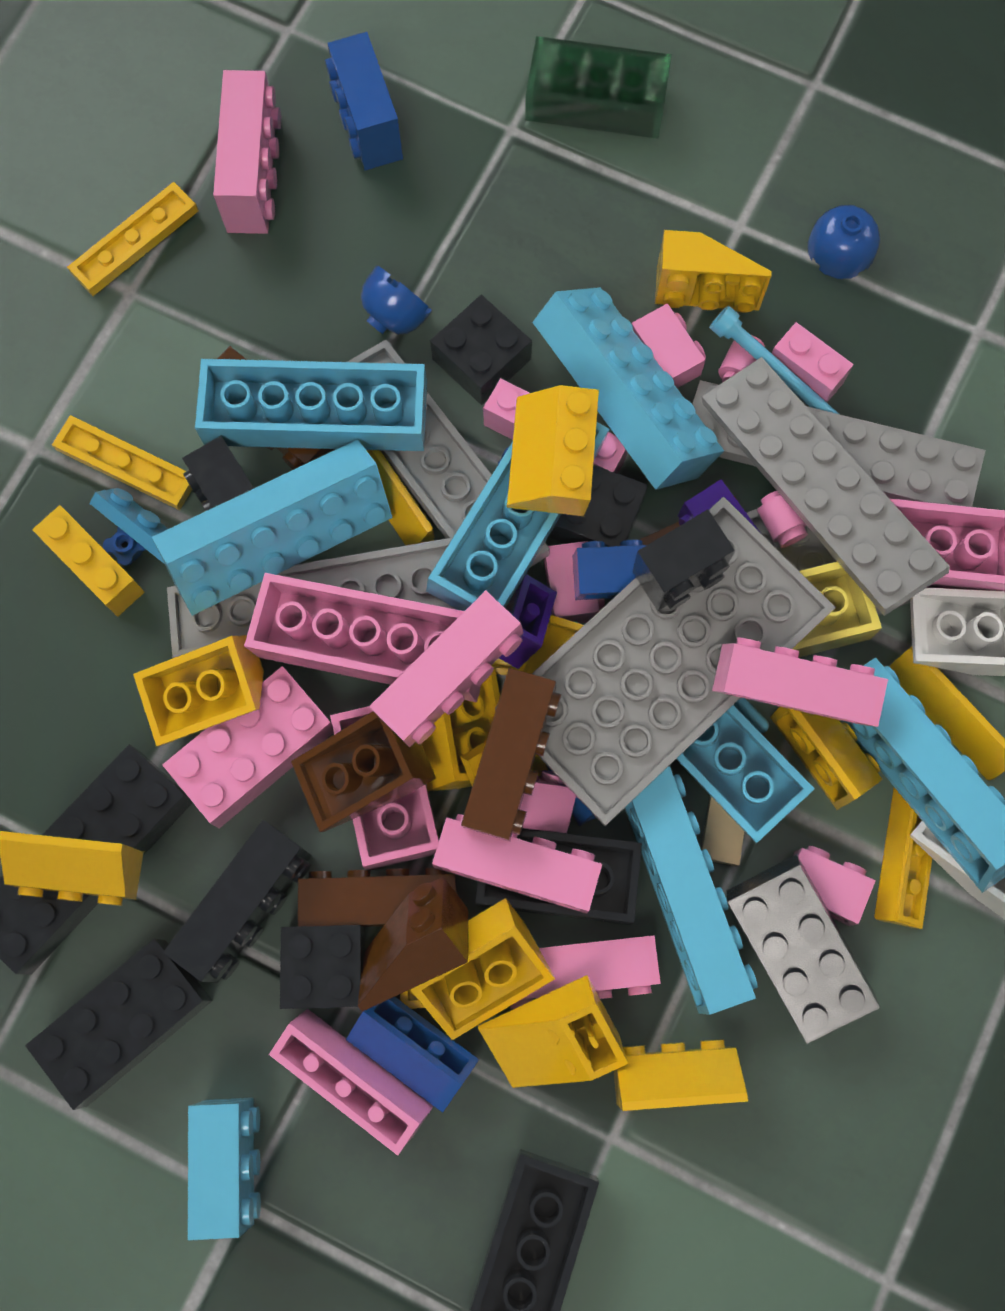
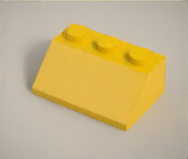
M559 385L517 397L507 508L584 516L591 500L599 390Z
M247 635L224 638L133 674L156 746L167 744L260 709L264 670L260 658L244 647Z
M495 668L491 675L481 684L477 702L464 700L450 715L444 713L434 723L436 726L434 732L421 743L436 776V779L427 783L428 791L471 787L460 757L487 741L495 714V707L498 705L500 698Z
M779 707L770 717L836 810L856 800L883 780L879 775V765L870 754L862 752L855 742L857 741L855 732L846 722L841 723L837 719Z
M0 831V858L4 884L19 887L17 895L42 898L44 890L58 891L57 899L82 902L83 894L98 896L97 903L122 906L123 898L136 900L144 852L120 843Z
M505 898L468 920L467 963L410 990L451 1040H454L555 980L526 924Z
M724 1039L700 1041L701 1049L685 1050V1042L661 1044V1052L645 1053V1045L623 1047L628 1064L614 1070L617 1106L622 1111L748 1102L737 1049L730 1046L725 1047Z

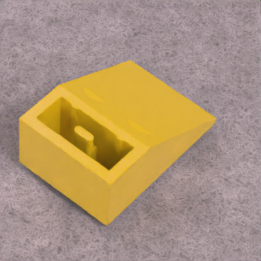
M664 230L657 264L655 304L665 305L668 303L670 308L694 306L703 310H715L729 305L737 312L759 311L772 276V271L701 232Z
M588 975L478 1026L481 1035L512 1088L592 1081L628 1064L619 1033Z

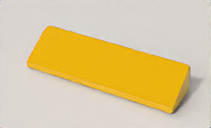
M366 450L376 462L393 517L389 519V522L405 546L434 541L433 527L380 450Z
M912 646L889 665L898 676L900 686L909 696L914 695L920 700L925 708L926 716L935 725L938 724L947 731L951 742L963 755L968 756L974 762L978 771L986 780H993L1005 772V739L938 668L913 663Z
M895 787L893 788L874 917L879 921L922 929L932 857L910 837V834L922 820Z

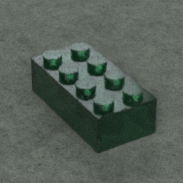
M536 36L525 97V121L659 139L672 54Z

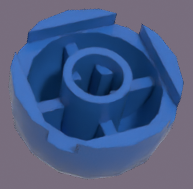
M854 205L837 206L827 210L814 224L807 242L808 255L811 261L814 258L815 262L820 265L819 270L823 274L837 279H851L872 265L880 245L879 227L873 216L865 209Z
M376 265L362 286V306L370 315L366 321L381 334H384L387 329L397 335L408 334L416 330L424 323L432 310L406 286L395 279L392 280L390 278L391 274Z

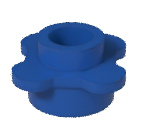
M119 527L111 538H107L103 542V549L107 553L115 555L117 562L121 566L130 565L145 550L143 546ZM128 542V546L123 548L122 544Z

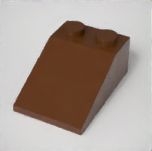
M374 712L369 713L291 761L319 832L328 831L398 800L436 779L422 744L415 742L409 747Z
M444 876L431 883H423L410 892L364 951L358 1007L362 1012L468 962V908Z

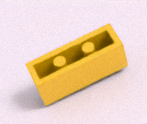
M61 505L32 529L117 617L145 593L134 579Z

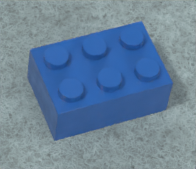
M368 32L328 42L330 58L325 59V65L330 78L329 85L334 102H338L340 107V119L344 130L348 131L350 137L348 138L354 159L360 157L364 171L403 160L398 117Z

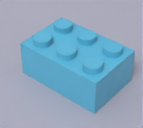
M254 1098L204 1100L188 1106V1240L239 1238L254 1225V1219L260 1217V1193L254 1192V1175H259L260 1151L259 1149L254 1150V1133L259 1132L260 1110L259 1107H254Z

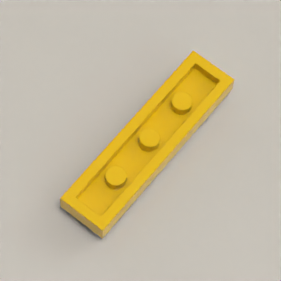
M172 182L67 266V268L78 282L94 296L199 212L197 205L175 182Z
M71 415L52 443L56 451L178 510H181L192 491L191 486L183 475L187 471Z

